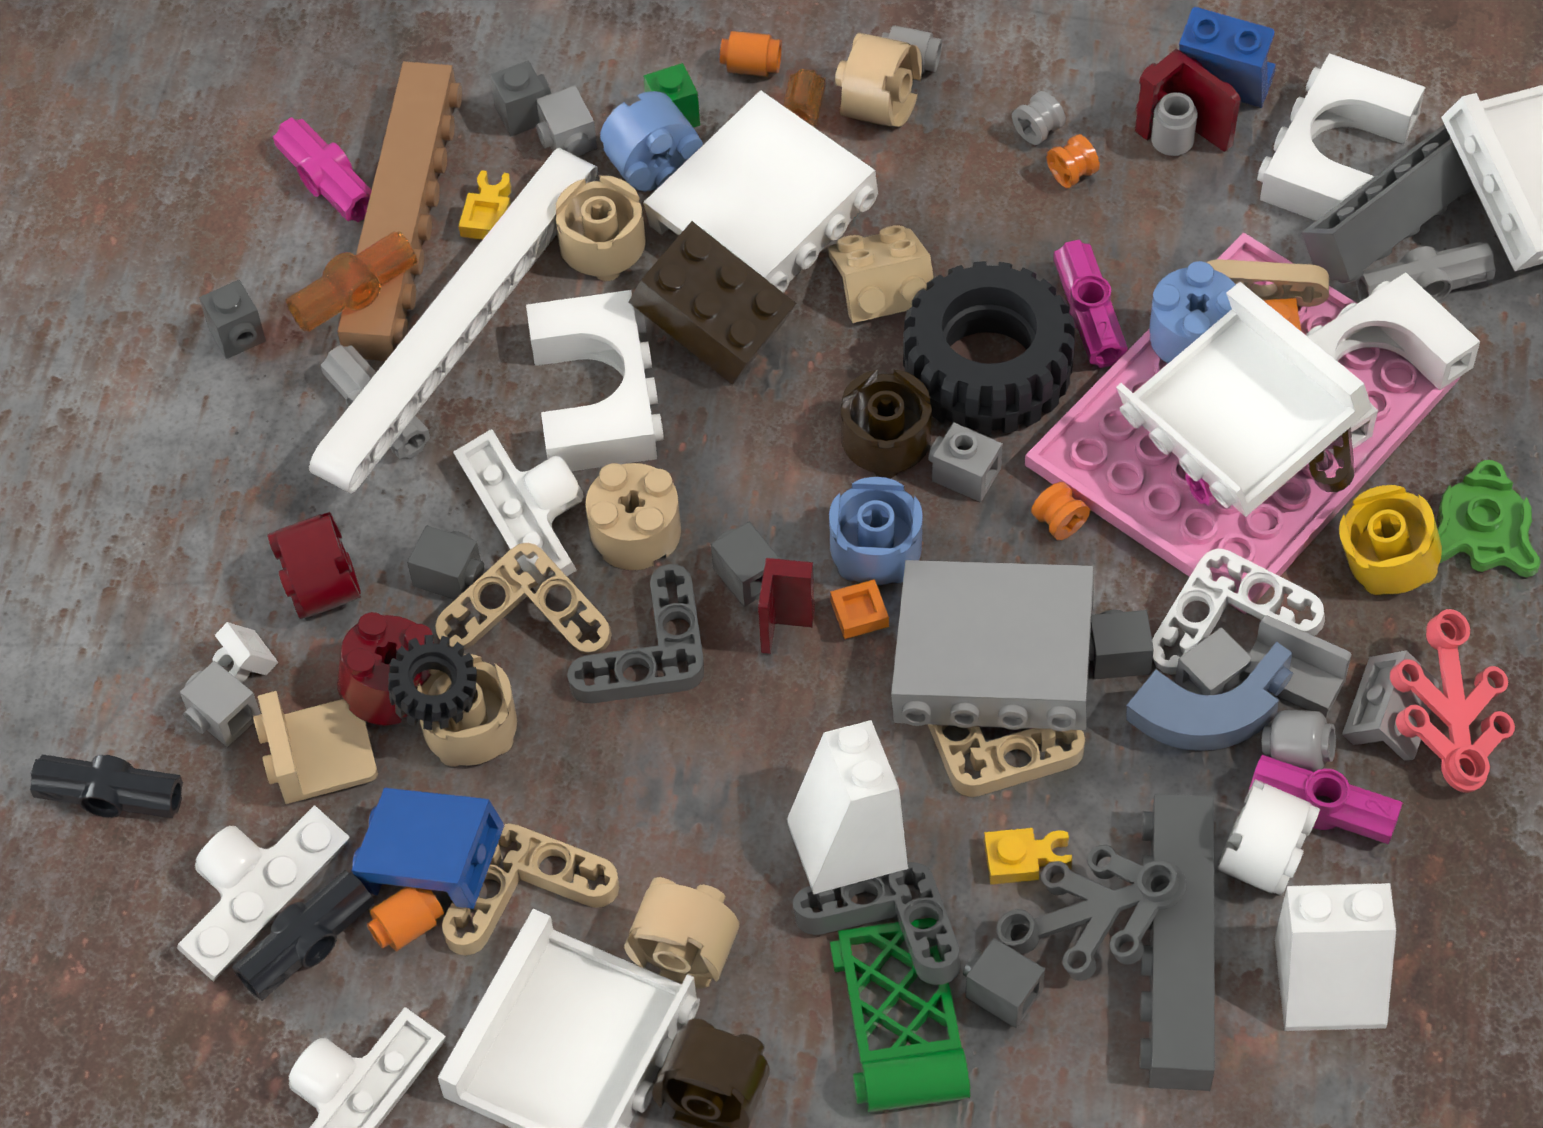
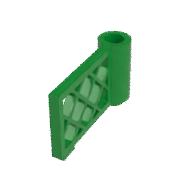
M932 917L917 919L911 924L919 929H928L933 927L937 920ZM899 922L838 931L839 941L830 942L834 973L842 971L845 973L862 1072L852 1074L856 1103H866L868 1112L871 1113L970 1098L967 1062L964 1049L961 1046L949 982L938 985L939 989L928 1003L907 990L916 980L918 974L910 954L900 948L905 939ZM872 943L883 951L871 966H868L852 955L851 945ZM937 945L929 947L930 957H933L935 963L942 962L937 951ZM891 956L912 968L899 984L879 973ZM855 971H857L858 973H860V974L862 975L861 978H860L858 981H857V978H856V972H855ZM870 981L891 993L878 1010L860 999V993ZM899 999L920 1011L907 1028L886 1016ZM940 1002L942 1004L943 1012L936 1008L940 1004ZM863 1014L870 1018L866 1024L864 1023ZM930 1017L946 1027L948 1039L927 1042L915 1033L927 1018ZM879 1024L899 1036L891 1048L869 1051L867 1038Z

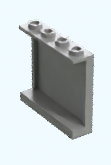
M905 560L891 692L894 723H905L913 726L925 724L956 725L962 728L973 726L1004 727L1013 730L1020 728L1053 729L1056 731L1086 730L1091 614L1094 600V566Z

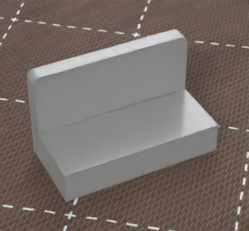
M1264 615L1259 624L1257 640L1249 653L1252 658L1251 665L1239 674V679L1245 681L1273 645L1278 642L1292 652L1289 670L1293 672V676L1283 691L1277 696L1309 711H1319L1326 718L1345 683L1352 654L1325 640L1273 617Z
M1407 650L1369 657L1342 733L1353 745L1384 741L1404 761L1415 758L1421 739L1418 736L1409 738L1402 735L1396 726V716L1410 705L1423 707L1428 715H1430L1431 709L1414 692H1401L1397 690L1390 681V671L1403 660H1414L1421 666L1424 675L1439 689V682ZM1402 670L1403 676L1408 681H1411L1410 675ZM1408 715L1410 723L1417 727L1416 720Z

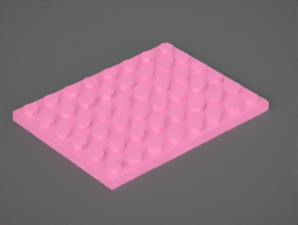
M1244 232L1218 258L1223 260L1292 263ZM1268 281L1255 282V284L1258 285L1273 284L1272 282ZM1329 286V297L1324 303L1312 307L1297 306L1301 332L1306 335L1318 325L1325 326L1337 318L1347 305L1356 302ZM1148 329L1025 455V466L1051 484L1065 482L1072 490V497L1075 500H1082L1091 511L1189 577L1200 559L1213 549L1231 551L1281 576L1457 383L1460 377L1439 390L1407 359L1391 350L1367 347L1345 354L1338 362L1365 384L1370 403L1378 409L1372 437L1353 449L1355 472L1351 484L1339 492H1326L1315 484L1308 463L1245 517L1233 505L1225 508L1218 501L1210 506L1203 503L1200 504L1191 494L1190 487L1185 480L1186 472L1179 463L1180 459L1172 451L1168 455L1162 453L1150 439V432L1143 426H1140L1138 429L1134 428L1122 415L1120 407L1123 403L1116 387L1122 383L1134 393L1168 364L1153 350ZM1325 449L1328 455V468L1320 471H1325L1327 477L1332 478L1336 476V469L1343 467H1339L1334 455L1328 449ZM1223 563L1219 569L1210 568L1213 581L1217 582L1221 576L1227 577L1235 582L1236 590L1234 593L1239 592L1241 581L1229 575L1228 564ZM1243 573L1242 579L1247 575V573ZM1267 583L1253 585L1248 592L1249 600L1256 604L1271 585ZM1233 606L1234 608H1236L1237 610H1239V611L1242 612L1243 614H1246L1245 611H1243V610H1241V609H1239V608Z

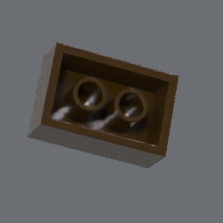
M693 221L689 223L640 280L628 302L732 385L779 330L797 304Z

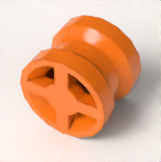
M1075 135L1067 141L1066 146H1056L1047 152L1048 167L1056 181L1065 188L1076 185L1079 182V177L1083 175L1091 176L1097 173L1100 167L1099 158L1094 147L1082 135Z
M1058 482L1048 487L1039 495L1032 506L1031 513L1039 522H1046L1049 525V532L1056 540H1063L1073 535L1083 526L1090 514V508L1082 500H1075L1072 497V490L1065 482Z

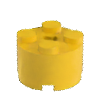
M1397 485L1377 486L1359 494L1353 500L1354 505L1347 512L1346 516L1343 514L1339 525L1340 539L1354 577L1369 593L1374 595L1405 593L1422 584L1431 582L1438 573L1442 546L1429 503L1422 496L1419 495L1418 497L1406 492L1404 487Z

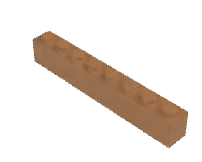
M404 61L402 64L337 331L340 344L345 347L352 345L366 360L386 361L408 334V320L405 318L407 310H413L416 302V285L413 283L415 275H421L424 267L422 244L423 240H430L432 232V218L429 214L431 207H437L439 202L440 186L437 179L439 173L444 174L447 167L445 144L446 140L452 141L454 136L455 120L452 115L453 109L460 108L462 101V85L455 82L453 65Z

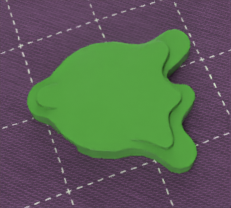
M1493 460L1479 462L1471 473L1464 476L1463 482L1454 485L1452 488L1448 486L1443 493L1437 514L1438 533L1442 546L1440 563L1459 552H1465L1470 556V565L1476 571L1483 572L1503 565L1519 576L1531 577L1537 574L1541 564L1540 557L1532 548L1528 535L1532 523V508L1527 497L1523 501L1521 496L1512 489L1514 483L1506 476L1505 470L1500 463Z

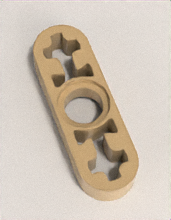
M1223 259L1206 262L1212 266L1213 270L1223 273L1235 284L1239 282L1244 284L1262 300L1296 298L1297 306L1312 307L1324 303L1329 297V274L1324 268L1317 265ZM1268 281L1272 282L1273 284L1258 285L1255 284V282Z

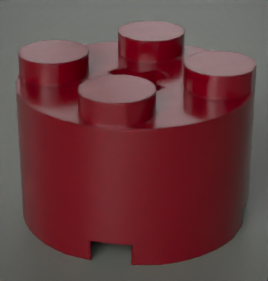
M331 512L316 515L267 534L273 554L277 560L280 559L283 568L278 571L281 583L287 597L291 596L300 619L314 616L361 598V589L349 553H346L341 541L343 537Z
M370 612L361 616L358 623L347 632L341 647L337 690L340 697L343 696L349 704V710L356 717L378 725H394L402 722V718L395 712L396 704L391 706L389 700L388 680L390 663L392 658L396 659V651L401 646L408 650L409 640L417 638L419 644L423 645L425 635H433L430 628L403 617ZM428 670L416 675L413 681L416 689L419 683L422 686L431 676Z

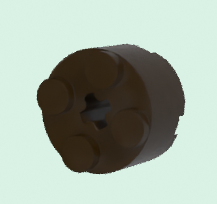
M894 369L893 374H879L878 370L868 371L849 383L843 393L840 412L841 443L850 460L857 466L874 472L877 477L893 478L899 472L910 469L919 463L926 455L931 444L932 408L929 392L925 385L915 376L905 371Z
M702 1019L688 1020L686 1027L676 1033L653 1087L652 1094L656 1104L662 1109L665 1101L676 1110L672 1119L687 1128H749L770 1074L769 1064L762 1055L765 1049L764 1044L751 1035L740 1034L736 1036L726 1031L715 1029L712 1024Z

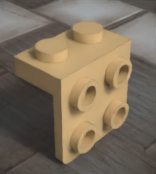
M889 226L880 230V234L868 237L860 235L845 236L840 238L837 244L828 247L829 257L843 277L848 314L852 323L907 311L912 307V300L918 291L922 289L927 290V283L934 278L931 257L911 229L903 226Z
M277 691L258 696L262 714L253 716L260 744L268 742L271 751L270 755L262 756L269 784L279 783L286 804L372 782L376 779L378 771L366 723L349 710V704L345 699L284 714Z

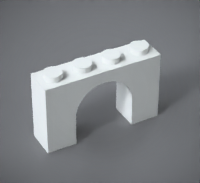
M1329 53L1322 68L1315 67L1311 72L1306 86V91L1308 92L1306 97L1299 96L1290 115L1292 123L1289 128L1282 126L1274 144V151L1276 152L1273 158L1266 156L1261 164L1257 176V181L1263 182L1260 200L1315 221L1320 219L1375 176L1328 159L1318 151L1312 140L1320 133L1329 129L1352 127L1404 144L1420 114L1425 91L1424 86Z
M1406 272L1391 282H1382L1373 290L1369 297L1358 304L1351 303L1347 305L1337 318L1325 326L1318 325L1306 334L1308 338L1337 361L1345 354L1360 348L1377 347L1396 352L1407 359L1439 390L1474 367L1480 341ZM1372 404V409L1351 426L1353 449L1373 435L1378 409ZM1328 449L1334 455L1333 449Z
M631 290L526 305L535 366L591 359L611 365L623 376L622 383L618 389L601 402L588 406L541 412L547 458L560 456L571 471L604 467L610 463L627 464L657 459L655 441L664 440L660 413L651 415L650 405L658 404L654 377L645 378L644 369L652 368L649 343H640L638 335L639 333H646L644 314L628 303L632 297Z

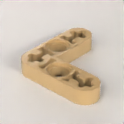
M521 543L509 550L441 612L435 625L436 633L440 640L441 636L448 637L447 635L452 630L448 622L454 617L458 621H463L468 617L471 612L464 606L471 601L475 609L487 619L480 624L474 616L465 625V629L468 632L466 637L461 639L458 635H454L450 638L449 647L453 648L459 642L464 646L465 650L473 646L520 602L528 597L570 644L582 654H599L610 644L612 636L611 627L604 616L548 555L537 545L531 543ZM522 555H525L528 559L533 558L535 555L539 557L534 564L545 578L550 571L556 574L545 580L535 594L530 589L539 585L528 572H523L521 575L516 573L521 567L517 560ZM491 584L502 586L506 594L504 603L496 609H487L480 602L482 590ZM554 587H565L571 592L572 599L570 605L563 611L556 612L550 610L546 606L545 601L547 593ZM582 604L587 609L579 613L581 618L590 626L595 625L597 622L601 625L597 630L600 639L594 644L590 640H586L583 643L578 641L582 636V632L572 620L566 628L561 624L563 621L573 617Z
M928 724L951 784L957 792L969 797L985 795L1070 769L1082 760L1084 753L1085 737L1082 730L1056 731L1053 729L1031 728L985 742L980 727L973 726L967 728L970 732L967 738L962 741H952L943 734V730L948 725ZM1062 738L1065 744H1071L1070 751L1064 752L1061 746H1055V740ZM1037 744H1041V752H1045V759L1043 760L1040 759ZM1019 749L1028 753L1031 761L1024 767L1016 768L1007 764L1004 756L1011 750ZM970 753L973 769L980 771V778L972 779L969 773H965V759L963 756Z
M504 824L485 880L497 881L501 885L500 891L496 896L489 899L478 897L474 907L476 913L472 921L475 934L466 932L463 938L458 937L456 927L465 928L472 914L470 908L456 907L452 902L442 923L445 942L451 951L459 955H472L482 950L520 880L586 906L604 907L612 903L618 896L620 887L617 869L610 861L519 825ZM512 841L516 842L518 852L510 850L503 861L504 870L499 868L498 866L502 860L500 846L508 847ZM549 856H559L566 861L563 871L556 875L544 874L540 871L539 866L543 859ZM577 865H579L581 876L575 874ZM599 875L605 877L606 886L598 884L595 890L589 889L587 879L595 881Z

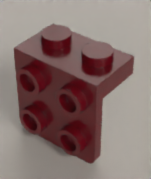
M1177 48L1159 63H1152L1143 71L1139 79L1140 93L1136 106L1135 132L1148 141L1152 136L1156 105L1167 94L1182 93L1191 98L1197 109L1195 132L1223 152H1226L1233 146L1240 96L1229 83L1222 82L1204 69L1197 60L1189 58Z

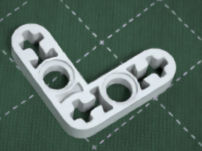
M1213 549L1200 559L1152 639L1154 649L1153 661L1162 672L1170 675L1176 674L1180 657L1173 655L1169 660H1165V653L1162 649L1164 645L1172 647L1180 636L1178 628L1173 626L1177 624L1186 632L1180 641L1181 652L1184 655L1209 637L1228 604L1262 620L1264 615H1268L1313 636L1321 631L1325 623L1324 607L1316 595L1231 551ZM1223 563L1228 564L1229 575L1241 581L1239 592L1234 593L1236 590L1235 582L1227 577L1221 576L1217 582L1213 581L1210 568L1219 569ZM1243 573H1247V575L1242 579ZM1257 583H1267L1274 588L1275 594L1270 602L1258 605L1249 600V589ZM1284 594L1289 595L1287 597L1288 606L1298 611H1302L1305 606L1311 607V615L1314 619L1312 621L1304 619L1300 624L1295 623L1294 613L1283 606L1281 607ZM1192 601L1205 602L1210 608L1209 615L1201 622H1190L1183 616L1186 605ZM1281 607L1280 614H1279V615L1275 614V613L1278 611V609ZM1187 633L1192 634V635H1196V636H1195V638L1192 639Z

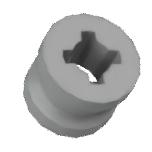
M1038 91L1031 97L1030 104L1020 105L1012 112V121L1017 132L1023 139L1033 145L1042 143L1048 137L1049 131H1057L1066 121L1065 113L1055 97L1045 91Z

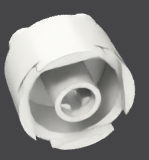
M1255 779L1245 798L1244 803L1246 805L1245 807L1243 806L1240 815L1237 816L1220 857L1217 870L1271 894L1274 892L1282 895L1289 878L1293 877L1304 851L1301 847L1306 835L1309 836L1315 824L1320 808L1311 805L1308 801Z

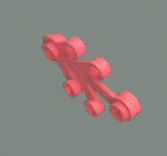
M1446 609L1428 622L1426 631L1428 643L1438 650L1443 693L1424 675L1421 666L1411 659L1403 660L1391 669L1390 681L1401 692H1414L1448 726L1450 740L1430 722L1427 711L1419 705H1410L1398 713L1396 716V726L1399 732L1409 738L1418 736L1441 759V771L1447 783L1457 791L1470 793L1482 787L1486 782L1490 770L1487 757L1499 743L1513 735L1515 724L1507 713L1496 711L1482 721V734L1471 744L1469 725L1492 698H1495L1507 689L1508 678L1499 667H1487L1476 675L1474 680L1475 688L1465 698L1458 647L1468 640L1470 626L1467 619L1460 612ZM1402 670L1410 675L1411 681H1408L1403 676ZM1487 677L1494 681L1495 688L1488 683ZM1408 715L1416 720L1417 727L1410 723ZM1494 722L1499 724L1502 733L1495 729Z

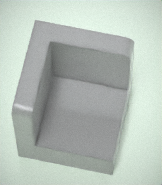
M1221 627L1178 659L1175 683L1187 691L1200 695L1222 694L1224 685L1251 665L1252 658Z

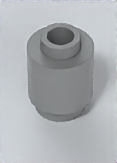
M895 25L892 26L890 33L883 32V38L907 42L919 48L922 57V74H925L926 70L936 72L941 56L942 39L934 38L931 32Z
M1170 93L1165 95L1154 109L1151 141L1155 149L1165 155H1182L1193 146L1197 109L1190 97L1182 93Z

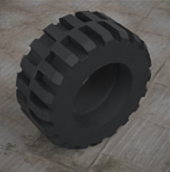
M986 261L973 262V267L965 269L962 265L949 269L948 276L943 277L939 274L927 283V290L922 289L918 291L913 298L912 307L907 310L904 320L903 367L905 372L918 378L927 388L930 396L932 417L939 422L944 423L948 420L952 424L954 422L965 428L977 429L978 433L982 435H991V430L1002 429L1003 434L1018 430V425L1022 423L1028 427L1040 421L1041 412L1045 414L1051 413L1059 404V398L1066 394L1073 369L1075 345L1074 318L1069 314L1070 307L1065 298L1060 294L1056 295V288L1046 279L1038 281L1036 273L1024 267L1021 271L1012 269L1011 263L999 262L998 266H989ZM981 332H993L1013 338L1024 346L1026 351L1006 362L986 364L962 357L951 346L965 336Z

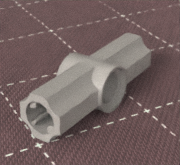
M1482 241L1441 252H1436L1433 247L1423 246L1406 253L1400 262L1364 271V274L1356 280V285L1361 302L1369 297L1379 284L1384 281L1391 282L1406 272L1439 302L1452 289L1494 279L1496 268L1490 246Z
M339 345L328 352L327 358L321 364L323 375L345 398L348 407L376 374V371L352 345L347 347ZM415 415L390 449L399 459L403 457L411 459L423 451L426 442L430 439L429 430Z

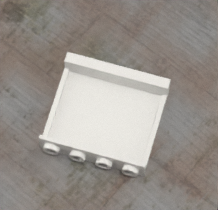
M1543 85L1484 101L1479 100L1477 93L1462 96L1441 117L1514 271L1542 264Z
M760 90L644 201L649 226L661 235L668 229L680 235L689 223L693 221L784 293L790 281L802 269H808L816 261L819 252L831 240L839 239L846 231L848 224L860 212L867 211L874 204L878 195V188L873 168Z
M1239 282L1226 293L1232 310L1137 391L1132 393L1122 383L1116 389L1123 403L1120 411L1134 428L1138 429L1140 426H1143L1150 432V439L1162 453L1168 455L1172 451L1180 459L1179 463L1183 470L1193 480L1198 481L1202 478L1210 485V492L1222 506L1229 508L1233 505L1246 517L1363 417L1372 407L1365 384L1249 288Z
M533 909L438 1076L443 1097L511 1128H630L629 1125L636 1112L643 1113L653 1097L652 1090L654 1084L652 1082L659 1068H662L676 1033L681 1029L682 1025L686 1026L688 1020L694 1019L700 999L696 997L694 977L687 974L682 984L553 930L551 916Z

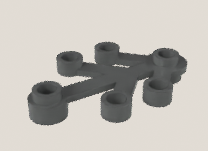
M1108 845L1096 846L1087 857V863L1094 875L1100 879H1110L1117 876L1132 884L1112 890L1070 871L1068 866L1061 861H1053L1047 864L1041 873V880L1048 891L1053 895L1069 893L1085 901L1037 918H1033L1031 914L1022 909L1011 910L1000 918L996 929L997 936L1008 947L1020 954H1025L1035 949L1039 939L1089 922L1076 945L1065 952L1062 960L1063 966L1071 978L1083 981L1095 973L1097 964L1093 956L1122 910L1136 906L1124 930L1115 933L1110 940V950L1120 963L1126 965L1136 963L1144 952L1141 939L1157 912L1173 907L1185 894L1186 879L1178 866L1162 860L1152 861L1142 866L1117 855L1114 849ZM1111 857L1110 862L1106 866L1097 867L1098 862L1102 858ZM1056 874H1065L1060 882L1051 883L1052 878ZM1169 883L1164 890L1155 892L1160 884ZM1028 931L1024 938L1015 941L1019 933ZM1134 942L1131 950L1123 953L1120 952V948L1124 943ZM1086 958V963L1082 967L1072 968L1077 959Z

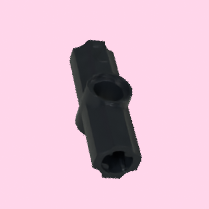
M42 754L39 759H35L31 771L30 791L33 798L79 804L87 812L101 817H118L122 811L173 818L174 814L178 813L181 805L183 781L181 776L177 774L133 768L127 761L111 755H98L90 762Z
M344 870L307 903L296 902L284 909L273 922L271 934L232 966L234 973L256 998L263 1001L302 966L311 968L323 961L334 948L337 936L374 904L372 895L352 872L349 873Z

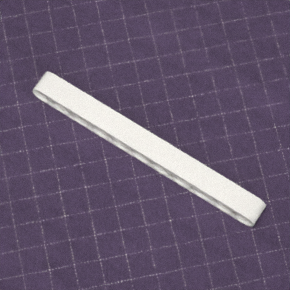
M557 148L320 442L310 461L309 471L312 474L349 493H353L359 488L557 235L556 202L560 194L569 185L585 178L586 183L595 181L598 173V168L595 165L561 148Z

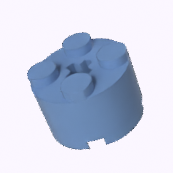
M649 91L637 95L640 101L629 107L625 102L616 107L604 122L600 132V140L604 144L603 150L625 181L634 189L640 191L658 189L703 146V142L698 137L695 129L670 97L657 91Z
M1202 261L1193 262L1188 267L1178 269L1165 276L1154 289L1149 332L1151 346L1155 353L1164 362L1169 363L1232 310L1226 293L1236 284L1223 273L1213 270L1210 264Z
M868 477L852 483V488L841 496L839 493L834 498L829 511L830 552L839 574L844 579L860 583L875 579L877 585L892 582L902 583L905 560L919 561L922 552V508L915 496L913 498L904 490V485L889 478Z

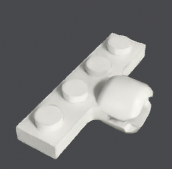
M492 429L453 451L510 549L521 543L535 544L548 555L566 576L577 571L554 533L551 524L555 517L579 504L583 499L582 489L570 468L560 456H553L529 471L520 472L513 465ZM522 555L517 561L522 570L528 572L539 584L533 587L537 592L545 580L556 574L550 571L545 578L534 564L539 557L535 555L533 558L528 559L525 555Z
M315 805L275 846L269 849L259 848L236 826H228L222 829L203 847L195 863L196 871L219 891L221 900L182 939L177 949L214 982L349 842L350 837Z
M404 1007L371 1051L362 1058L351 1057L327 1038H319L314 1041L300 1055L291 1069L289 1075L290 1089L317 1109L319 1113L318 1118L310 1128H378L443 1045L445 1035Z

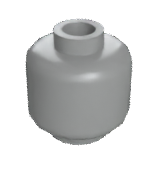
M1279 711L1272 722V726H1264L1262 751L1264 755H1271L1273 759L1312 772L1323 769L1326 762H1332L1334 759L1336 748L1334 724L1327 723L1324 715L1319 711Z

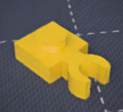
M482 170L477 177L479 194H467L459 223L460 237L483 240L509 208L511 202L508 196L511 193V184L508 173H503L502 180L497 185L488 184L487 171Z
M1033 828L984 832V846L990 885L1039 880V867H1045L1053 861H1061L1069 869H1072V855L1059 856L1052 852L1054 848L1068 846V832L1061 830L1053 831L1042 840H1035Z

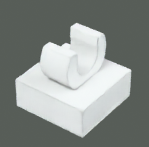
M226 622L215 634L223 647L215 653L213 661L227 667L233 660L234 665L229 673L241 683L248 678L251 671L267 675L278 663L255 630Z

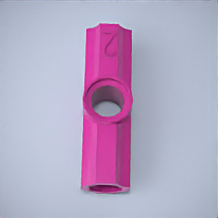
M291 117L282 122L279 130L273 136L275 146L296 167L299 177L309 192L316 197L322 194L347 221L355 220L360 222L364 220L372 190L353 171L352 165L344 151L334 142L328 145L303 119L297 120Z
M1080 239L1065 242L1060 249L1054 251L1053 260L1070 306L1069 314L1074 318L1075 328L1079 331L1090 364H1096L1100 368L1113 366L1128 351V347L1111 303V286L1102 277L1090 244H1085Z
M1262 755L1259 759L1249 787L1250 790L1256 779L1320 808L1313 826L1315 829L1328 830L1338 827L1388 845L1403 804L1401 801L1350 785L1344 775L1336 770L1325 768L1312 772ZM1316 796H1327L1334 802L1324 803L1319 801Z

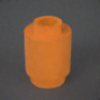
M731 31L729 39H722L720 64H727V72L733 74L767 77L769 73H779L782 41L772 39L770 34Z
M404 887L370 910L373 920L367 924V927L382 949L390 945L397 952L437 925L435 920L444 915V911L431 890Z

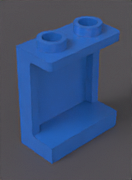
M1199 7L1192 8L1179 42V50L1189 58L1197 60L1204 69L1222 82L1229 83L1239 94L1240 102L1259 108L1263 107L1276 71V64L1267 62L1268 52L1274 39V29Z
M384 788L378 805L370 813L369 827L363 843L354 854L352 872L371 895H378L382 884L445 891L456 907L474 909L502 834L504 823L489 799Z

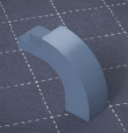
M1276 642L1243 683L1231 691L1218 695H1200L1187 691L1156 669L1126 705V721L1149 737L1175 748L1205 751L1239 744L1263 730L1264 726L1269 725L1275 718L1279 700L1270 693H1273L1275 696L1279 695L1292 678L1293 672L1289 670L1292 652Z

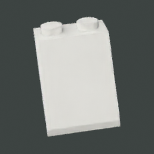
M871 720L823 733L788 815V827L813 894L908 869L900 791Z
M1390 883L1287 886L1274 939L1285 1031L1386 1028L1396 938V924Z

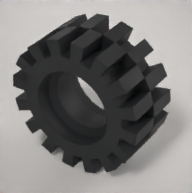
M425 635L423 645H420L417 638L409 640L408 650L401 646L396 651V659L392 658L388 680L391 706L396 704L395 712L400 718L407 714V723L414 727L418 720H423V729L432 730L433 721H439L440 729L448 728L450 718L457 724L463 719V710L469 713L472 708L477 679L476 667H473L474 659L470 652L464 655V646L459 642L453 648L449 647V637L441 636L440 644L433 643V635ZM439 670L449 676L451 686L443 694L426 695L416 689L413 681L416 675L422 671Z

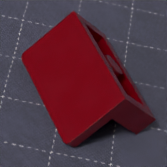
M766 558L758 603L761 653L771 654L775 624L813 628L815 614L813 562Z

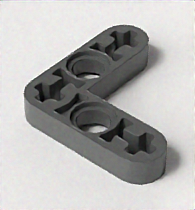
M666 564L656 569L651 576L650 588L658 646L592 654L577 658L571 663L567 674L569 689L576 700L583 703H600L687 691L701 683L704 678V660L692 578L684 567L677 564ZM675 582L678 603L669 604L666 583ZM673 619H683L690 624L688 631L680 635L669 634L664 627L666 623ZM687 661L688 672L679 673L677 662ZM656 663H662L663 677H658ZM632 665H642L649 670L647 677L638 682L627 680L623 676L624 671ZM614 669L616 683L610 684L609 670ZM585 674H594V685H585Z
M910 862L906 870L813 894L811 886L801 889L793 899L795 923L801 931L807 934H825L897 916L913 965L921 980L934 985L946 984L954 980L960 972L959 945L934 877L929 868L923 864ZM914 884V887L919 890V898L912 900L907 885ZM863 892L872 893L877 897L873 902L863 905L851 901L856 894ZM842 900V908H838L837 901ZM819 907L821 912L813 913L811 908ZM924 916L937 920V923L928 929H919L911 924L915 919ZM937 945V951L942 962L935 963L933 957H930L929 947Z

